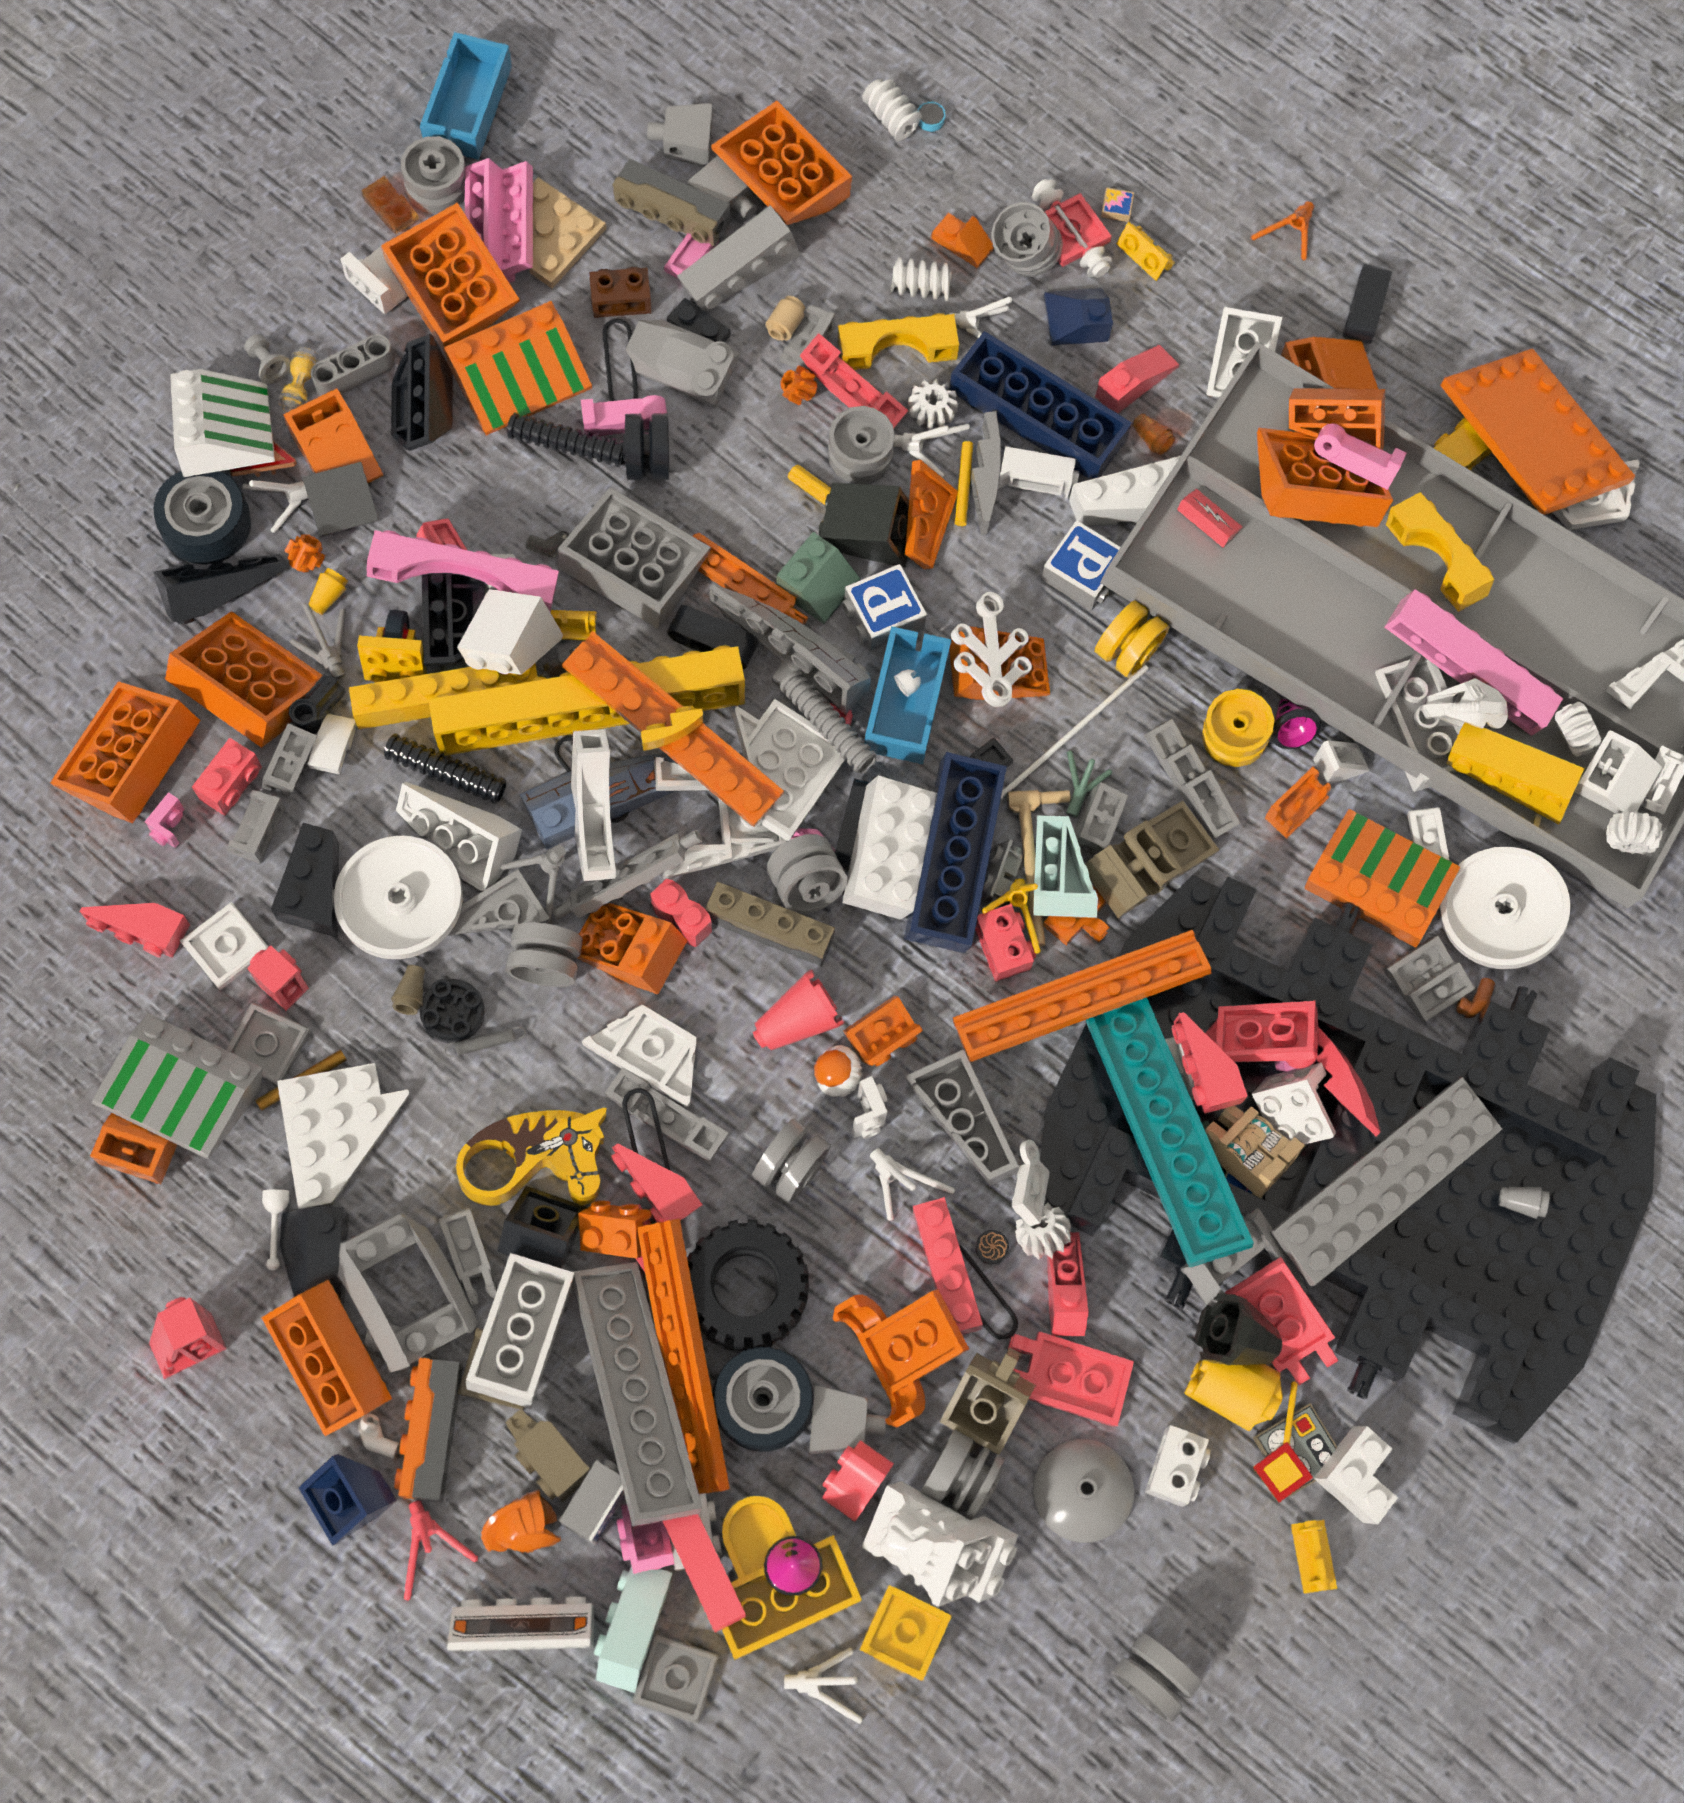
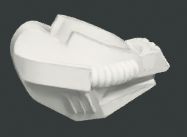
M1476 678L1428 696L1427 703L1420 707L1426 719L1438 717L1447 723L1461 728L1465 722L1481 729L1484 727L1498 729L1504 726L1508 718L1507 702L1502 694ZM1458 694L1454 703H1451L1454 696Z

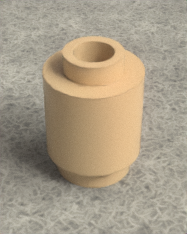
M786 296L785 299L779 301L766 321L768 333L772 338L779 341L791 339L804 318L805 306L799 299L793 296Z

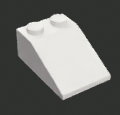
M1228 307L1223 308L1206 392L1207 396L1218 398L1221 396L1256 341L1275 352L1282 317Z

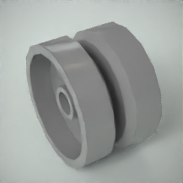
M427 136L409 145L401 157V172L406 193L410 202L419 210L430 214H438L457 202L460 205L465 199V160L460 148L452 141L442 137Z
M867 406L850 407L839 413L832 422L828 445L829 463L836 475L847 482L856 484L872 483L883 477L890 468L895 441L893 425L887 416L879 410Z
M818 834L802 835L785 842L772 853L767 862V873L786 909L799 914H808L825 908L842 895L847 886V875L836 858L837 856L827 838Z
M537 922L516 924L513 927L510 944L516 950L508 954L505 971L509 976L534 985L546 987L572 986L576 981L578 966L573 960L580 956L583 939L581 935L572 930L552 924Z
M795 1118L791 1119L777 1134L752 1173V1177L764 1186L773 1184L782 1174L776 1185V1195L789 1204L811 1182L831 1148V1144L819 1135L810 1138L801 1148L807 1137V1127Z
M1142 1633L1131 1646L1133 1656L1141 1665L1129 1658H1122L1112 1671V1674L1138 1702L1165 1721L1172 1723L1183 1709L1180 1700L1172 1691L1184 1698H1191L1202 1682L1191 1669L1153 1638Z

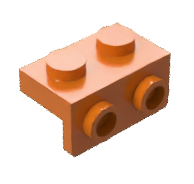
M896 995L843 1030L861 1061L870 1066H879L887 1062L891 1058L890 1053L899 1047L905 1048L913 1044L917 1040L916 1035L923 1031L919 1024L914 1023L902 1001Z
M599 1200L592 1202L590 1207L578 1213L581 1251L636 1259L642 1256L637 1227L643 1226L642 1223L651 1218V1210L639 1209V1206L636 1204L616 1206L611 1205L610 1201Z

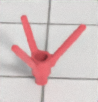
M415 1501L409 1505L412 1515L410 1523L413 1529L405 1584V1600L411 1599L420 1540H422L425 1552L430 1553L432 1547L429 1537L437 1534L473 1562L478 1561L477 1555L441 1528L435 1520L431 1519L429 1511L424 1510L422 1501Z

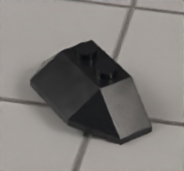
M431 334L407 342L404 349L406 353L399 362L392 381L391 436L408 451L433 443L453 428V374L434 336Z
M428 573L421 575L424 666L456 665L464 658L457 647L485 597V583L466 575L453 573Z

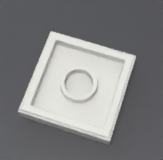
M232 902L180 940L219 990H222L247 971V968L251 965V959L257 952L268 948V945Z

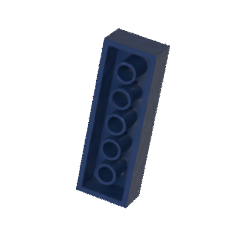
M983 331L951 373L949 391H955L959 398L983 413L996 411L999 423L1051 455L1076 459L1074 470L1079 471L1080 474L1090 480L1099 478L1128 439L1132 422L986 331Z
M946 752L939 762L934 792L937 795L914 911L908 915L904 935L905 940L964 954L972 946L1007 766Z

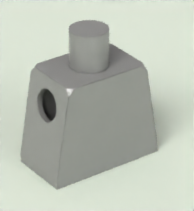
M712 104L667 107L665 123L648 122L647 139L663 141L664 156L668 159L706 166L710 158L713 123Z
M718 155L687 181V185L729 203L731 216L738 212L747 220L757 210V206L751 201L753 191Z
M815 1386L809 1454L844 1452L848 1445L855 1448L860 1440L865 1443V1435L885 1436L886 1416L867 1414V1398L822 1386Z

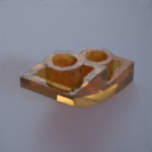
M385 175L361 190L362 197L394 234L401 232L419 220V216L405 197L397 193Z

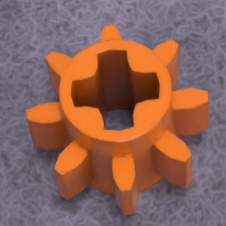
M799 365L796 371H786L780 384L781 389L784 391L782 396L797 405L801 404L802 399L805 401L811 400L817 391V382L813 380L815 374Z
M302 534L300 537L296 536L295 540L290 539L285 549V552L289 554L287 559L290 566L300 572L314 571L315 566L320 568L326 556L321 553L323 549L321 542L308 534Z

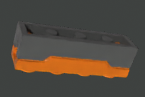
M419 1358L418 1366L412 1367L410 1386L415 1387L413 1400L407 1401L405 1409V1420L410 1422L408 1434H402L400 1442V1455H404L403 1468L397 1469L394 1489L399 1490L398 1496L402 1498L434 1502L444 1501L459 1399L458 1392L463 1372V1365L460 1362Z

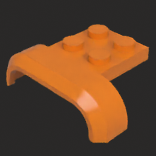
M938 1289L929 1292L888 1318L875 1301L862 1294L853 1295L834 1309L833 1320L846 1323L857 1335L891 1403V1415L885 1419V1422L896 1428L921 1415L925 1409V1394L919 1379L969 1350Z

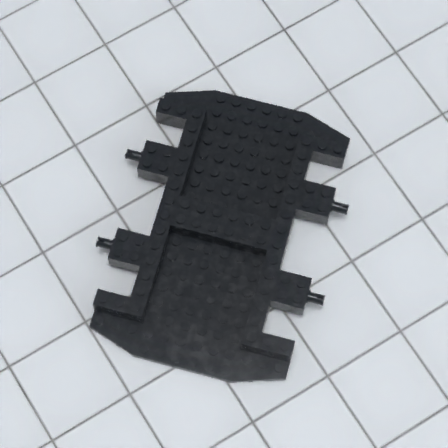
M1192 875L1126 940L1119 956L1187 931H1194V936L1211 966V974L1147 997L1164 1038H1173L1172 1025H1174V1020L1179 1013L1183 1012L1205 1033L1216 1021L1218 1007L1315 1001L1318 1027L1347 1057L1361 1078L1374 1106L1381 1131L1376 1137L1324 1086L1332 1078L1326 1071L1327 1074L1318 1084L1319 1087L1316 1092L1336 1134L1329 1139L1304 1144L1305 1146L1295 1162L1261 1199L1255 1194L1252 1195L1228 1183L1243 1218L1256 1208H1259L1274 1229L1445 1088L1461 1077L1464 1078L1501 1126L1502 1130L1328 1274L1324 1280L1358 1296L1334 1353L1358 1364L1352 1381L1347 1388L1349 1393L1354 1395L1356 1392V1397L1367 1399L1376 1374L1393 1382L1404 1378L1424 1329L1476 1354L1452 1414L1513 1444L1517 1443L1585 1366L1653 1194L1657 1094L1635 1084L1640 1072L1639 1070L1609 1057L1593 1069L1578 1108L1527 1085L1550 1031V1028L1527 1017L1537 997V993L1534 990L1527 994L1529 988L1519 986L1510 1009L1490 1001L1480 1011L1463 1052H1457L1349 1000L1373 947L1372 944L1352 935L1357 921L1362 914L1358 907L1355 908L1349 917L1353 905L1343 904L1334 926L1314 918L1306 929L1287 971L1232 944L1256 893V889L1230 877H1227L1220 888ZM1086 1023L1045 1108L1040 1161L1050 1172L1044 1206L1049 1203L1053 1208L1060 1207L1066 1218L1069 1219L1072 1227L1093 1236L1100 1227L1121 1180L1158 1199L1160 1197ZM1318 1046L1319 1055L1323 1050ZM1274 1061L1235 1062L1248 1095L1241 1104L1235 1106L1244 1113L1250 1107H1253L1259 1112L1257 1116L1262 1117L1252 1093L1267 1076L1287 1071L1276 1070ZM1192 1100L1202 1124L1207 1120L1210 1124L1216 1122L1224 1130H1229V1128L1218 1121L1225 1108L1204 1114L1202 1106H1197L1195 1100ZM1221 1166L1222 1171L1225 1175L1226 1170ZM1501 1187H1542V1190L1549 1191V1205L1546 1217L1538 1216L1535 1219L1504 1206H1499ZM1170 1226L1154 1264L1176 1274L1164 1300L1171 1305L1179 1293L1174 1307L1184 1309L1193 1284L1180 1269L1187 1262L1173 1228Z

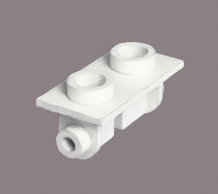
M1661 746L1655 761L1662 766V769L1641 805L1646 809L1664 815L1683 777L1684 755Z

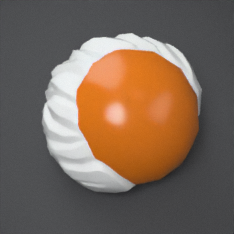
M843 1045L829 1047L818 1057L814 1065V1076L820 1090L832 1097H844L851 1094L860 1083L862 1076L861 1062L857 1054L849 1047Z

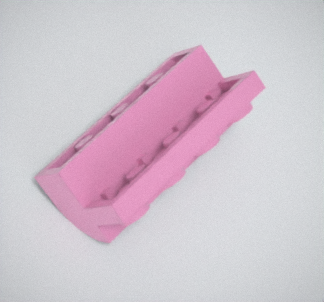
M490 158L466 166L465 215L508 282H514L515 273L533 268V166L525 161L502 170Z

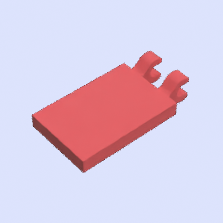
M1282 1257L1224 1292L1225 1294L1237 1295L1247 1299L1279 1331L1283 1341L1282 1350L1272 1364L1278 1372L1288 1368L1298 1385L1310 1379L1300 1360L1316 1350L1327 1368L1339 1361L1328 1344L1335 1336Z
M1040 1331L1037 1333L1035 1340L1014 1334V1337L1011 1336L1008 1349L1012 1348L1019 1353L1031 1355L1027 1372L1015 1368L1013 1370L1019 1373L1020 1377L1036 1385L1029 1398L1030 1401L1113 1427L1118 1426L1134 1361Z

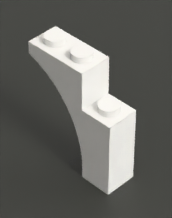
M605 729L573 731L571 789L576 809L575 841L584 881L615 879L616 876L609 800L610 749Z

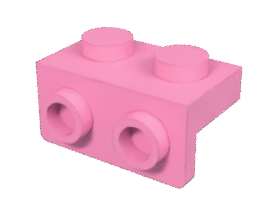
M627 1504L621 1505L623 1518L617 1519L621 1551L624 1561L631 1560L633 1574L673 1565L674 1559L670 1537L663 1521L632 1526Z

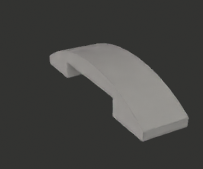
M622 1068L604 1093L605 1096L622 1108V1101L628 1091L635 1088L647 1090L654 1099L662 1135L696 1155L712 1161L728 1138L729 1133L706 1118H699L651 1088L650 1084ZM642 1093L631 1095L627 1101L628 1112L656 1131L648 1097Z

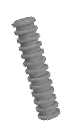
M800 670L789 673L782 680L780 690L786 693L789 699H792V703L798 706L800 712H804V716L810 719V723L816 726L820 733L823 732L822 736L825 739H829V744L835 746V750L841 753V757L844 760L847 759V763L850 766H854L853 770L856 773L864 772L870 768L875 762L877 754L874 751H870V746L864 744V740L858 737V733L855 730L852 731V727L846 724V720L840 717L837 710H833L834 707L831 704H827L826 698L821 697V693L815 690L813 684H809V680L803 677V673Z

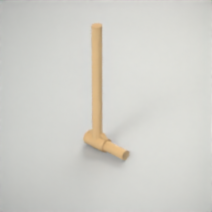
M1069 790L1007 792L1008 809H1011L1014 813H1019L1026 884H1034L1036 853L1031 812L1040 807V804L1069 803ZM1034 890L1028 891L1029 912L1039 946L1042 947L1046 945L1043 917L1034 915Z

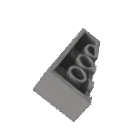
M770 205L677 275V277L696 305L706 312L801 256L791 230Z
M964 1049L905 1076L908 1086L990 1186L1017 1174L1019 1171L1018 1163Z

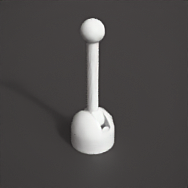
M263 1190L262 1192L263 1206L268 1212L272 1213L270 1258L266 1262L267 1268L272 1271L278 1269L280 1265L277 1259L278 1213L282 1212L289 1203L290 1191Z

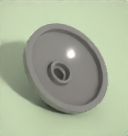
M1077 1439L1058 1445L1043 1458L1035 1473L1033 1497L1038 1514L1055 1534L1073 1542L1091 1543L1109 1537L1125 1523L1134 1501V1485L1126 1463L1113 1449L1094 1440ZM1086 1482L1092 1486V1493L1090 1495L1082 1493V1483Z

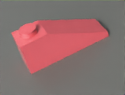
M1161 345L1155 346L1121 362L1099 379L1095 397L1103 405L1118 414L1176 370L1179 364Z

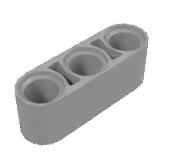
M375 334L317 362L311 369V376L317 394L322 396L336 388L340 394H343L389 371L394 365L391 344L385 336ZM378 352H384L381 355H375ZM352 365H358L355 368H349ZM326 378H332L329 381L322 382Z

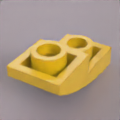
M693 706L681 707L676 709V713H670L671 726L665 727V724L662 723L647 726V730L641 731L643 751L668 745L694 731L703 723L702 708L695 709Z

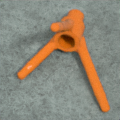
M1306 201L1293 214L1251 235V239L1256 240L1290 224L1293 228L1301 231V259L1306 260L1308 251V221L1312 217L1314 204Z

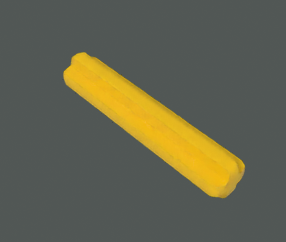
M800 465L793 466L788 474V479L825 505L826 496L830 494L831 488Z

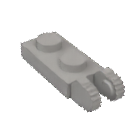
M471 1208L440 1218L439 1222L459 1281L463 1282L471 1306L478 1304V1295L471 1282V1279L483 1275L486 1291L491 1298H494L497 1290L490 1273L492 1268Z

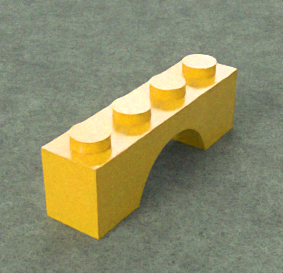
M937 313L927 317L907 316L897 320L878 319L874 322H848L844 325H838L837 342L838 349L841 352L840 358L853 370L871 368L876 355L883 349L893 345H906L918 350L928 363L957 360L959 340L954 314L945 315Z
M1419 492L1391 507L1386 526L1403 546L1416 545L1429 548L1444 560L1447 572L1440 591L1458 612L1489 595L1494 582L1491 571L1475 557L1472 548L1468 544H1464L1455 533L1454 527L1442 518L1433 502L1427 500Z

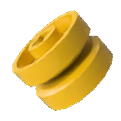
M1136 600L1129 603L1116 616L1099 639L1094 650L1106 662L1117 658L1115 669L1128 679L1133 677L1153 656L1170 629V626L1159 617H1154L1147 621L1148 609Z
M1244 689L1225 691L1213 700L1207 710L1202 730L1205 750L1214 760L1225 766L1241 767L1252 764L1262 756L1272 735L1274 716L1271 707L1262 696L1253 691Z

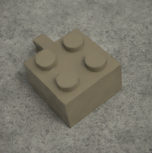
M1009 1348L1001 1363L995 1360L991 1361L976 1353L964 1373L940 1423L959 1431L974 1440V1442L1000 1455L1036 1386L1020 1377L1019 1373L1013 1371L1021 1353Z
M520 1409L505 1422L516 1440L514 1445L519 1450L514 1456L529 1474L536 1470L541 1476L536 1483L551 1500L558 1497L564 1502L579 1489L590 1468L550 1421L536 1423Z

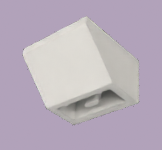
M1609 730L1579 781L1575 793L1614 813H1623L1624 811L1635 812L1638 811L1660 773L1662 766L1637 743Z

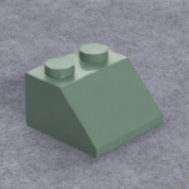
M812 532L776 577V584L796 597L795 604L823 624L828 621L842 604V601H844L845 587L860 581V577L840 551L814 532Z

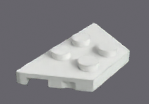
M1625 461L1626 465L1635 475L1639 468V461ZM1634 479L1628 485L1552 513L1568 530L1623 522L1630 513V499L1635 488Z
M640 1005L630 1011L626 1017L616 1019L608 1024L607 1028L592 1037L589 1035L583 1040L582 1044L586 1048L619 1068L627 1069L649 1083L652 1088L687 1109L690 1106L697 1043L696 1036L646 1006Z

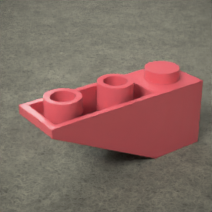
M157 903L81 907L79 911L87 920L86 925L101 933L105 929L116 933L114 935L115 938L129 945H132L133 942L144 945L143 950L156 957H161L164 954L173 958L181 943L180 940L184 938L190 926L184 915Z
M1184 1012L1179 1013L1174 1020V1025H1172V1033L1177 1044L1181 1043L1184 1056H1182L1183 1067L1186 1074H1191L1195 1085L1192 1087V1093L1197 1106L1201 1105L1204 1114L1241 1104L1248 1095L1237 1064Z
M618 1143L612 1147L615 1154L611 1158L621 1172L627 1169L633 1178V1181L630 1183L632 1189L640 1199L647 1198L652 1206L649 1209L651 1210V1216L656 1223L679 1218L681 1221L702 1206V1203L689 1184L680 1175Z
M1070 1232L1071 1242L1064 1244V1252L1055 1251L1052 1259L1047 1255L1049 1315L1052 1336H1085L1089 1311L1079 1232Z

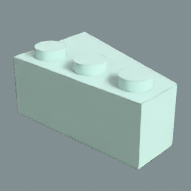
M1037 815L1034 883L1038 885V888L1034 890V915L1097 918L1098 897L1091 884L1089 871L1081 856L1080 846L1069 816Z
M632 1565L630 1571L623 1570L617 1590L622 1592L618 1603H611L605 1621L611 1624L607 1636L600 1634L594 1655L599 1656L596 1681L635 1693L644 1660H646L673 1573L657 1569L633 1574Z

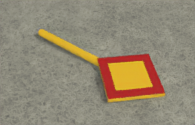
M1295 1381L1291 1383L1283 1445L1253 1466L1278 1503L1313 1478L1290 1446L1298 1387Z

